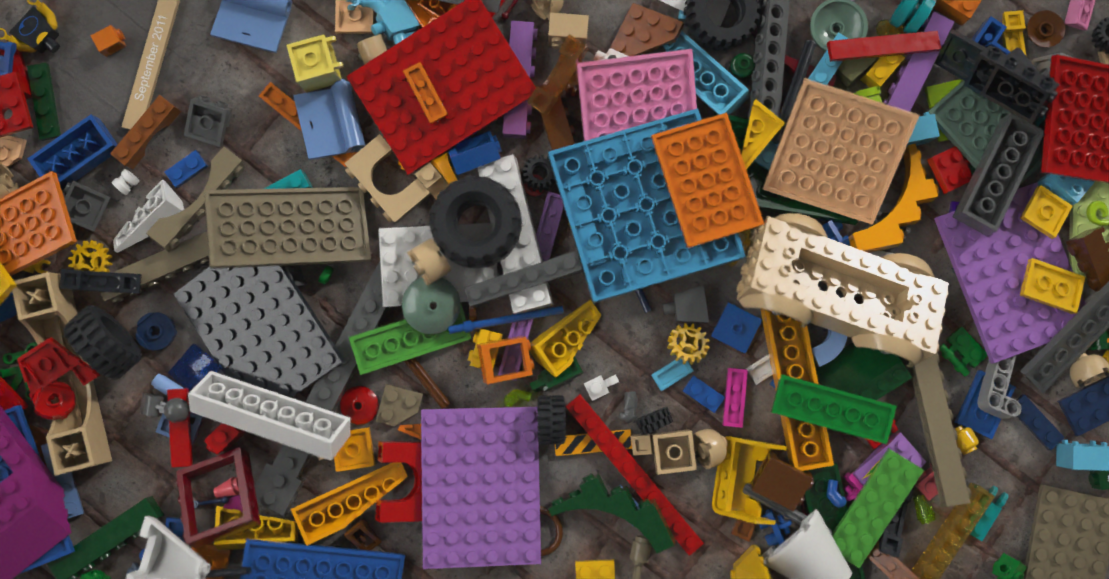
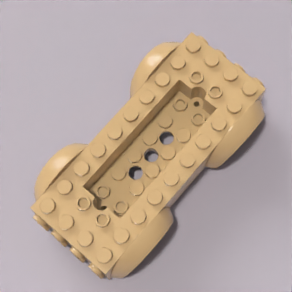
M788 213L774 218L768 216L764 220V225L752 229L749 236L751 243L745 252L747 257L746 263L741 268L740 274L742 279L736 288V292H738L737 300H739L744 308H761L771 310L775 315H787L802 323L800 327L803 328L809 323L851 337L854 345L858 348H872L881 350V353L884 354L892 353L910 361L906 365L908 367H912L938 352V339L942 332L941 322L945 314L944 305L948 297V283L935 278L930 266L921 258L902 253L888 254L882 257L866 253L829 239L822 225L817 220L802 214ZM819 281L827 284V291L819 289ZM836 289L842 291L843 298L837 296ZM855 294L862 296V304H857L854 301Z

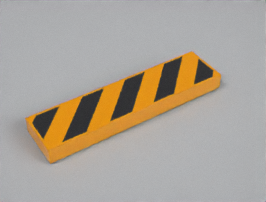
M631 429L611 431L625 449H632ZM587 433L566 435L564 444H555L556 456L602 452Z

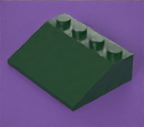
M853 342L844 347L832 361L816 368L817 379L820 385L873 400H878L912 378L897 355L892 353L884 354L881 353V350L872 348H858Z

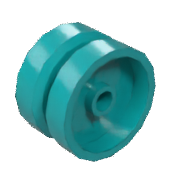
M902 0L889 23L898 28L906 21L903 32L916 33L927 20L936 0H921L919 3V0Z

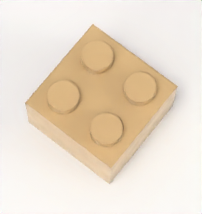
M550 12L548 45L554 49H563V47H571V50L580 51L582 48L586 49L589 15Z
M692 430L651 434L655 470L658 475L697 470Z

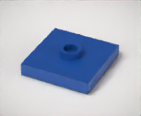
M727 302L710 337L746 354L762 319Z

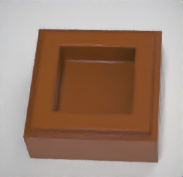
M736 519L731 534L750 542L757 524Z

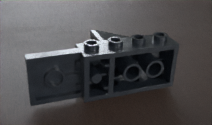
M955 30L949 32L934 63L964 80V86L1030 124H1033L1039 117L1041 119L1044 118L1049 110L1047 108L1048 103H1052L1058 95L1056 90L1060 84L1055 82L1053 78L1040 74L1020 48L1016 47L1006 55L997 47L989 46L986 48Z

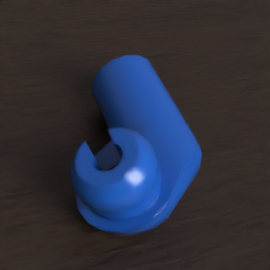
M828 479L826 494L828 500L835 507H844L847 500L837 492L838 481Z

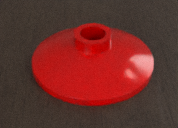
M356 386L344 393L340 402V409L343 416L350 418V423L361 425L374 419L379 409V402L376 394L371 389ZM357 402H360L362 405L360 409L355 407Z

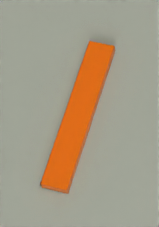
M270 82L260 93L259 97L302 132L295 101ZM357 152L332 157L347 168L344 163Z

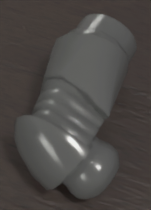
M636 391L624 393L625 412L619 413V419L622 422L631 423L638 417L636 416L638 403Z

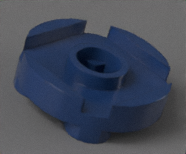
M159 312L147 313L137 322L136 339L146 349L154 351L163 350L170 346L177 336L175 324L166 314ZM153 327L160 329L159 335H152Z

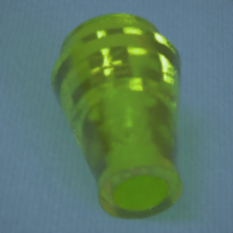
M924 494L913 497L917 521L920 520L921 525L935 521L936 513L926 500Z

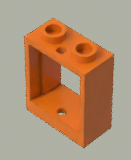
M525 336L477 344L484 383L491 384L533 375L534 363L529 356L531 344ZM520 343L524 370L494 376L489 349Z

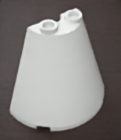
M816 509L801 521L800 529L777 548L772 546L761 555L764 559V565L789 579H850L852 571Z
M145 516L140 536L149 539L139 570L128 573L126 579H205L211 565L158 519Z

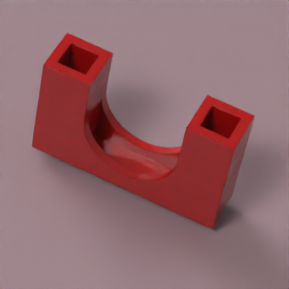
M378 441V461L382 463L402 462L408 464L413 470L415 482L411 492L404 498L398 500H376L375 520L378 522H421V441Z

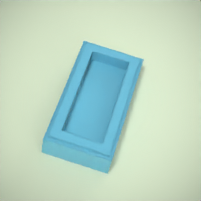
M675 359L651 374L660 391H663L694 371L688 361L684 365L682 359L678 361Z

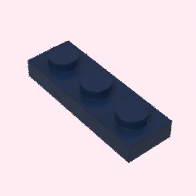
M1022 394L1016 399L1021 405V413L1017 418L1047 450L1051 451L1065 437L1026 395Z

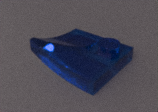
M193 343L168 374L191 391L210 371L218 373L221 368L206 352Z

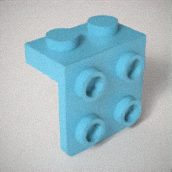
M1047 174L1040 178L1037 183L1069 204L1074 205L1079 202L1095 181Z

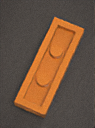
M419 62L404 70L403 72L429 122L432 124L448 116L422 63Z

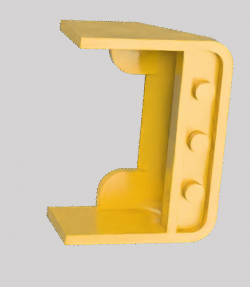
M725 437L728 444L726 446L727 453L722 463L717 465L712 497L713 511L717 514L754 524L775 525L776 521L761 517L762 508L760 502L743 493V488L746 483L751 484L754 478L756 461H764L770 449L786 450L787 446L737 437Z

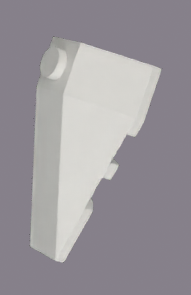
M162 179L148 193L146 198L149 200L142 208L138 207L136 209L133 221L126 222L113 239L115 252L118 253L149 237L146 233L159 218L169 217L184 210L183 201L166 181Z

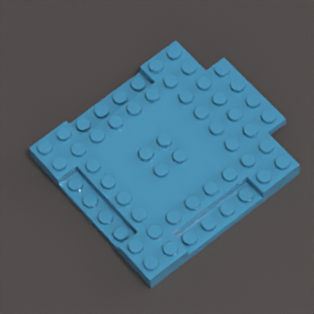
M698 108L548 152V158L561 194L593 304L698 271L735 262L746 257L739 233L687 249L659 164L651 135L702 120Z

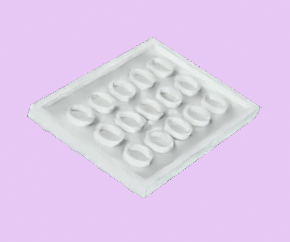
M491 223L458 225L461 234L470 241L484 240L493 232ZM430 226L378 229L383 307L402 306V298L408 286L422 277V275L419 276L414 268L415 261L412 262L407 252L426 240L433 239ZM445 256L451 267V272L442 278L449 281L456 288L460 302L468 301L465 287L498 277L497 263L493 266L479 269L468 268L452 262Z

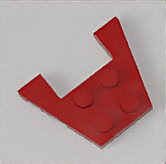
M52 337L17 359L24 382L28 384L31 401L35 392L40 387L49 385L50 382H54L70 370L74 372L83 386L100 376L95 369H92L87 363Z

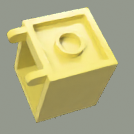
M323 34L287 44L296 82L306 93L332 86L335 82L342 79L339 68L344 67L343 62L337 63L334 48L331 43L336 41L335 36L326 38Z

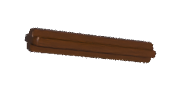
M416 358L405 360L404 362L441 409H445L450 404V401Z

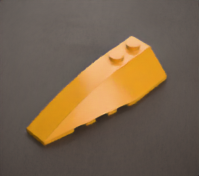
M392 462L291 508L306 546L345 528L365 510L375 504L376 500L382 498L408 476L402 462Z

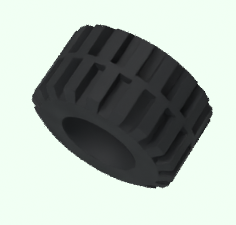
M539 396L537 412L538 441L540 445L564 444L566 441L564 396Z

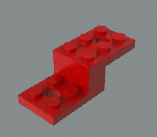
M0 49V55H4L5 50ZM17 49L14 53L12 73L0 76V138L34 128L26 99L32 98L30 80L22 51ZM11 109V118L5 119V112Z

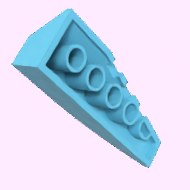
M681 31L676 42L662 45L666 52L684 49L693 50L696 95L718 115L726 112L728 115L735 112L749 98V89L683 31Z

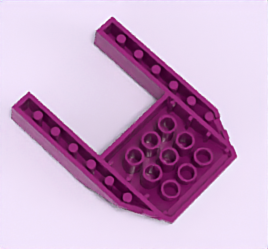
M0 406V455L13 471L10 476L0 483V579H14L70 535L71 528L67 521L68 511L65 509L64 489Z

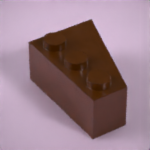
M1103 226L1086 230L1066 241L1069 253L1075 257L1079 270L1085 274L1089 287L1095 292L1100 291L1109 282V242L1105 243L1102 233L1105 232Z

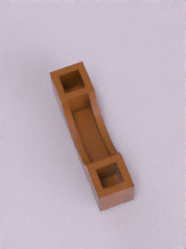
M159 95L110 154L124 166L134 169L145 156V149L151 138L162 128L170 126L182 111Z

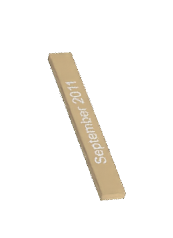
M158 0L122 123V128L130 130L150 107L180 0Z

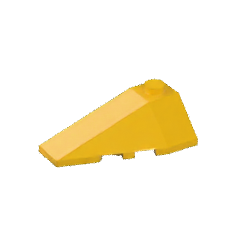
M591 300L587 301L530 342V353L542 367L554 377H557L572 364L577 351L582 348V343L601 317L600 312Z
M756 544L751 545L733 564V570H730V579H771L767 567L763 564V556H758L760 548Z

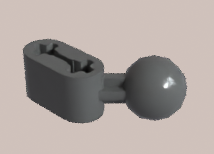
M143 393L140 407L142 415L161 417L162 413L168 420L174 423L184 421L188 417L190 410L187 401L181 398H173L168 402H163L164 397L161 395Z

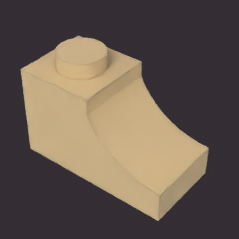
M430 162L415 174L435 199H437L441 190L449 186Z

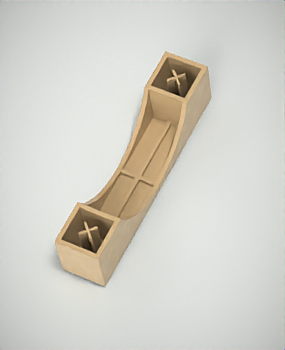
M47 272L14 281L17 286L13 289L12 293L18 319L32 334L37 345L52 337L81 359L64 335V327L66 323L77 315V309L72 289H60L61 274ZM70 370L54 382H63L71 387L76 397L75 408L66 419L52 420L51 428L46 436L55 475L112 461L94 381L83 386L74 372ZM55 397L53 404L59 402L58 397Z

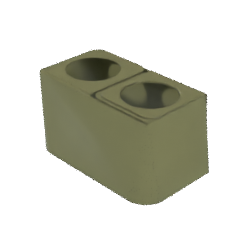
M878 57L844 60L835 74L848 87L871 67Z

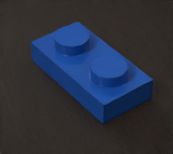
M195 150L166 170L165 174L174 187L179 188L206 169L208 165L199 152Z
M694 375L682 390L713 413L716 412L725 399L723 395Z

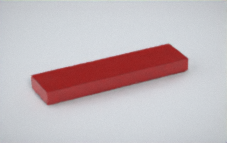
M189 388L168 389L167 400L181 398L187 401L189 405ZM189 412L188 417L184 421L174 423L169 420L171 467H189L193 465Z

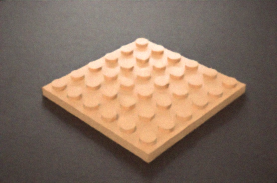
M804 78L762 189L873 225L919 115Z

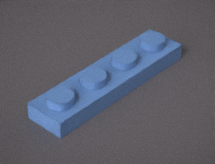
M48 443L41 445L47 468L64 489L65 497L63 498L65 509L68 511V518L84 514L73 473L68 472L55 475Z

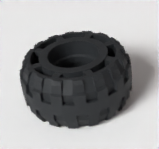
M466 176L463 179L451 182L447 188L441 190L430 212V231L440 251L452 262L468 268L490 267L504 260L516 247L522 230L521 212L512 193L500 182L484 176ZM472 206L488 208L495 218L493 232L481 241H470L459 230L458 222L462 213Z

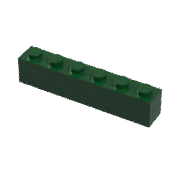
M153 496L146 497L74 545L75 552L49 562L47 566L56 579H77L79 572L82 570L87 572L95 567L94 562L99 559L100 561L105 560L112 555L110 553L115 548L119 550L128 544L127 540L130 538H138L145 516H151L159 520L164 516V513Z

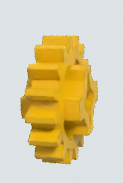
M93 240L90 243L83 241V246L76 244L77 250H71L74 255L73 257H68L69 260H72L68 267L74 268V270L110 272L107 267L113 265V263L108 262L112 255L106 254L109 249L103 248L104 244L102 243L97 244ZM88 249H95L97 251H93L91 253L90 251H88Z
M684 323L682 328L678 325L675 330L671 331V336L667 340L669 342L667 348L672 349L670 355H676V361L682 359L684 365L686 361H689L690 365H693L695 360L699 363L702 358L706 357V352L710 348L708 346L710 340L705 339L707 333H701V327L695 329L694 324L688 327L687 323Z

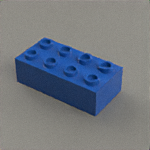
M90 114L27 159L40 177L51 171L57 173L61 190L63 191L68 182L77 181L112 156L110 153L118 144L103 122Z

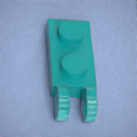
M992 486L986 496L981 499L963 530L979 541L984 540L1002 510L1001 507L1005 505L1009 497L1007 493L1003 492L996 503H992L991 501L998 492V488Z

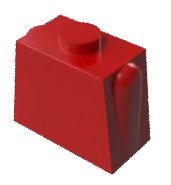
M221 423L204 442L211 453L220 455L226 453L247 431Z

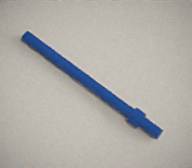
M563 306L475 322H471V320L464 321L463 324L449 326L448 329L449 334L463 331L469 333L473 332L474 329L563 314L564 311Z

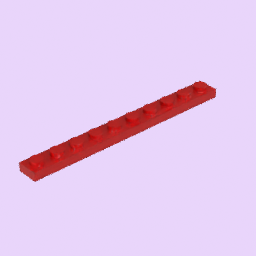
M579 394L565 406L640 498L642 500L649 499V501L655 499L675 540L689 556L704 544L582 395Z

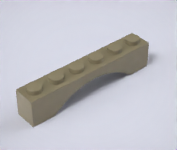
M223 147L211 160L209 180L198 199L177 214L159 218L146 234L167 252L175 249L179 245L181 237L184 234L187 235L192 230V225L204 217L206 213L204 191L227 190L231 186V181L242 174L244 170L243 161Z

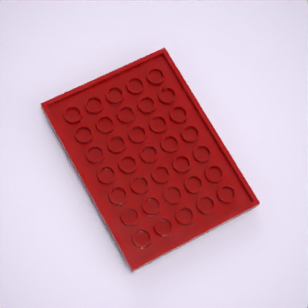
M481 0L463 1L346 76L408 175L539 93ZM419 62L422 63L448 113V116L432 124L429 122L403 72Z

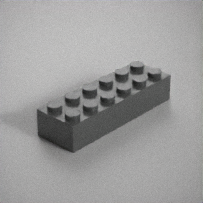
M1009 113L1000 119L957 206L953 218L985 236L997 232L1045 131L1013 113Z

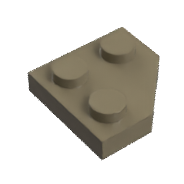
M386 384L376 422L396 426L417 414L424 394Z

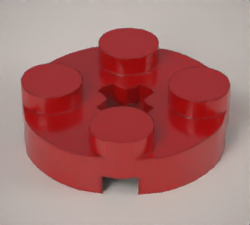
M50 382L49 385L40 387L35 392L33 403L39 416L49 420H63L75 408L76 397L68 384ZM55 397H58V403L52 404L50 402V400H54Z

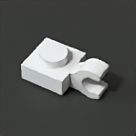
M616 374L605 380L600 375L585 382L584 385L593 401L608 394L609 390L607 387L618 383L619 380Z

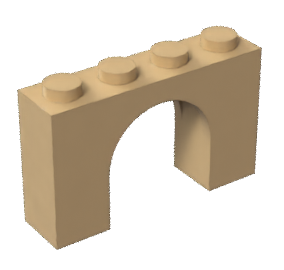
M379 134L344 163L347 166L345 171L352 179L356 177L360 183L357 185L364 193L367 191L372 196L370 200L377 208L379 206L382 207L385 211L383 216L389 223L393 220L396 224L430 196V192L418 178L403 191L394 195L383 194L374 187L372 175L375 167L393 152L389 144Z

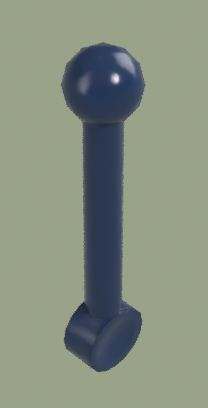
M224 496L216 500L193 501L194 508L215 503L226 504L229 502V498Z

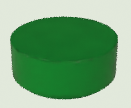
M327 265L320 275L318 282L326 285L333 274L334 268Z

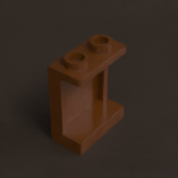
M769 451L751 481L752 491L795 511L797 506H801L804 494L807 490L811 489L814 480L811 472L807 471L805 473L777 459V455Z

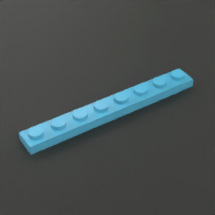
M839 32L834 40L848 39ZM827 49L808 79L827 85L842 61L830 62ZM770 141L754 162L769 171L779 144H774V142Z

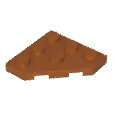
M632 3L610 48L627 56L647 54L657 50V47L676 42L684 27V23Z

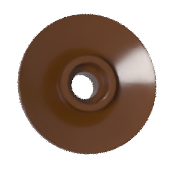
M1042 10L1035 13L1029 19L1027 34L1035 45L1042 48H1050L1060 43L1063 39L1065 24L1057 13L1050 10Z

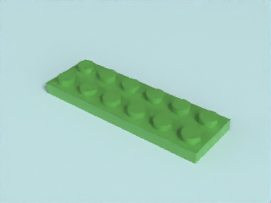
M460 305L458 318L453 325L463 324L466 321L462 305ZM406 319L348 337L360 375L472 339L470 332L465 333L463 331L449 334V329L437 334L421 333L411 327Z
M890 448L887 449L832 533V537L844 559L858 568L861 567L924 471L921 467Z

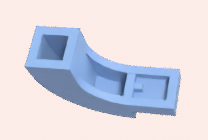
M828 329L827 337L823 343L812 348L815 367L818 368L836 358L844 348L847 336Z

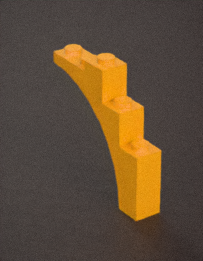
M916 144L908 145L903 153L905 180L896 205L881 222L868 229L855 232L848 237L851 247L870 253L900 246L904 240V233L899 227L913 225L920 221L921 209L917 205L932 202L938 197L939 189L937 184L934 183V179H925L926 170L922 167L920 161L921 152L917 149Z

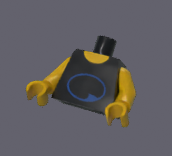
M27 0L30 5H36L37 7H31L9 31L10 36L7 35L6 30L0 28L5 33L4 37H0V40L5 39L6 43L8 41L16 43L17 50L30 53L39 51L43 53L48 49L51 53H55L60 48V45L55 41L59 36L55 14L45 3H41L39 0L36 2Z

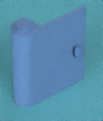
M222 0L210 35L277 53L291 11L292 0Z
M341 79L335 82L331 89L293 95L308 160L357 152L366 146L350 82Z

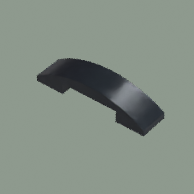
M61 269L60 289L140 294L142 274Z
M914 486L880 536L879 552L899 558L903 542L901 538L908 503L912 499Z

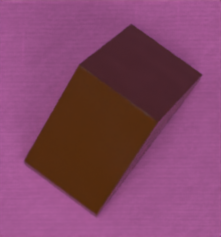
M364 518L344 533V536L361 550L371 551L381 543L380 538Z

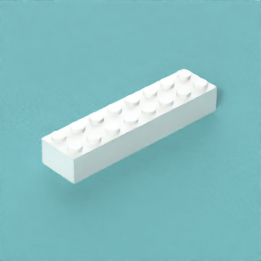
M512 154L478 167L479 177L484 176L500 182L512 193L521 212L522 230L519 241L510 255L501 261L503 273L507 274L543 262L517 158ZM488 209L492 229L494 230L495 218L493 213ZM548 282L509 295L514 314L554 305Z
M210 371L188 393L189 408L192 413L328 460L334 458L350 436L349 417Z

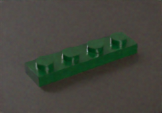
M45 62L29 65L27 68L39 139L42 141L55 139L61 135L49 64Z

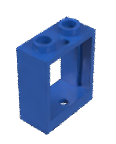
M490 131L468 138L448 150L457 175L501 159L499 152H502L496 135L492 136Z

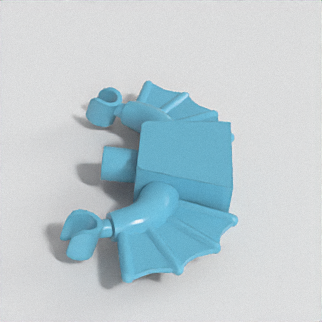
M405 0L346 1L353 3L347 7L351 11L358 5L373 9L377 13V23L371 25L373 34L376 36L384 33L388 40H394L395 45L419 29L420 24Z

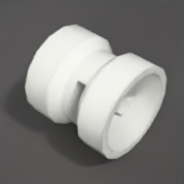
M125 168L121 172V176L115 178L111 183L120 192L127 195L131 191L130 188L136 186L140 181Z

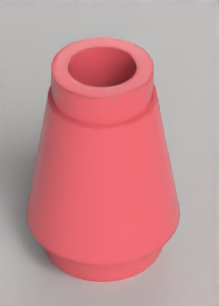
M232 477L215 487L213 490L215 497L219 499L224 496L240 495L237 477Z

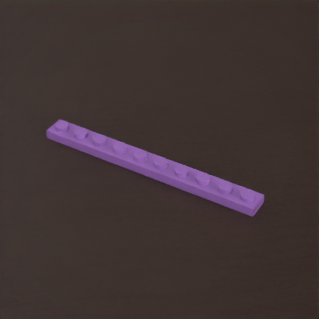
M552 192L547 193L536 233L543 261L549 260L551 257L564 209L561 195ZM533 319L513 322L508 338L525 336L528 339ZM520 343L506 345L498 375L520 371L523 360Z

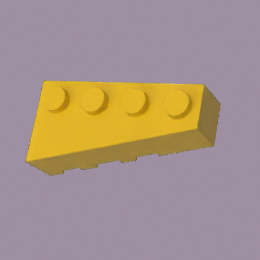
M216 506L215 527L243 517V512L241 510H231ZM259 514L261 525L216 541L214 545L218 550L245 549L246 539L298 544V526L295 521L271 516L266 517Z

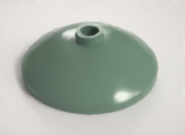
M827 0L814 11L810 21V32L817 46L826 52L828 49L827 42L834 40L838 34L833 31V28H837L838 32L848 39L864 38L867 35L868 22L864 11L851 0Z
M421 277L408 286L402 298V311L406 321L415 330L425 334H437L447 330L449 326L455 323L460 312L459 294L456 288L444 278H440L427 286ZM431 302L436 303L435 309L430 308L429 305Z

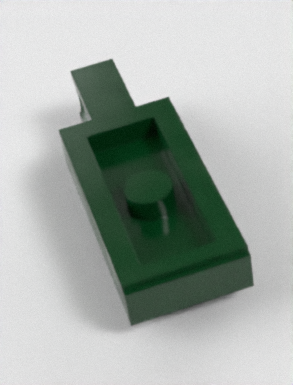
M574 356L572 364L557 377H554L546 369L541 371V374L537 376L538 380L530 383L533 392L536 393L544 390V392L550 391L584 374L576 357Z

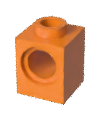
M112 25L90 35L98 51L106 57L126 47L123 41L125 36L122 31L114 28Z

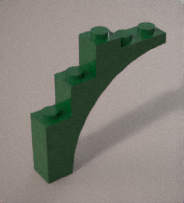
M590 473L582 478L583 481L579 485L581 490L577 488L568 493L569 496L564 499L562 496L551 501L552 504L548 509L551 516L576 509H594L608 512L636 527L649 540L657 554L675 546L676 540L655 499L650 501L645 499L638 503L639 506H636L627 486L623 488L617 486L610 490L611 493L609 494L599 473L596 475Z

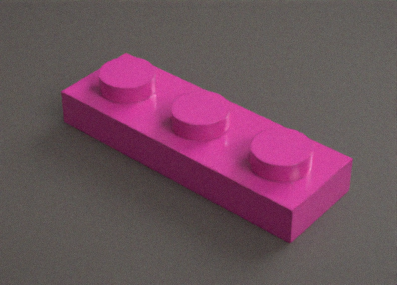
M727 368L723 426L743 428L748 370Z

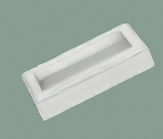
M769 354L746 368L756 385L773 375Z

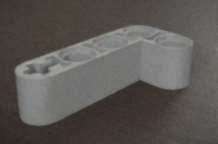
M1016 355L992 364L988 360L986 374L983 378L977 401L978 407L982 411L1001 419L1015 417L1021 413L1020 403L1006 396Z

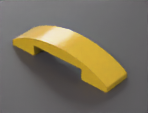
M1023 10L1004 12L1002 24L1007 27L1002 33L1003 47L1010 52L1018 47L1026 55L1023 30L1026 27Z

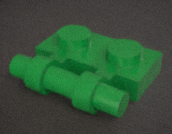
M962 326L958 327L946 339L950 344L948 348L944 343L939 346L944 359H948L954 365L953 368L964 377L970 373L966 368L967 364L975 368L987 357L986 351ZM955 351L962 356L961 360L954 355Z

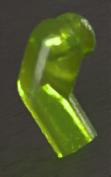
M514 389L505 395L504 405L512 407L519 400L530 402L532 393Z

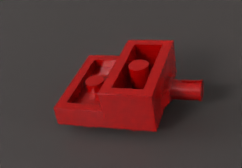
M956 146L927 159L944 194L970 182L973 176L968 167L971 163L966 158H963L962 153Z

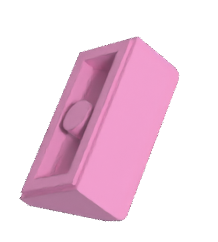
M1070 0L1064 24L1087 31L1095 0Z

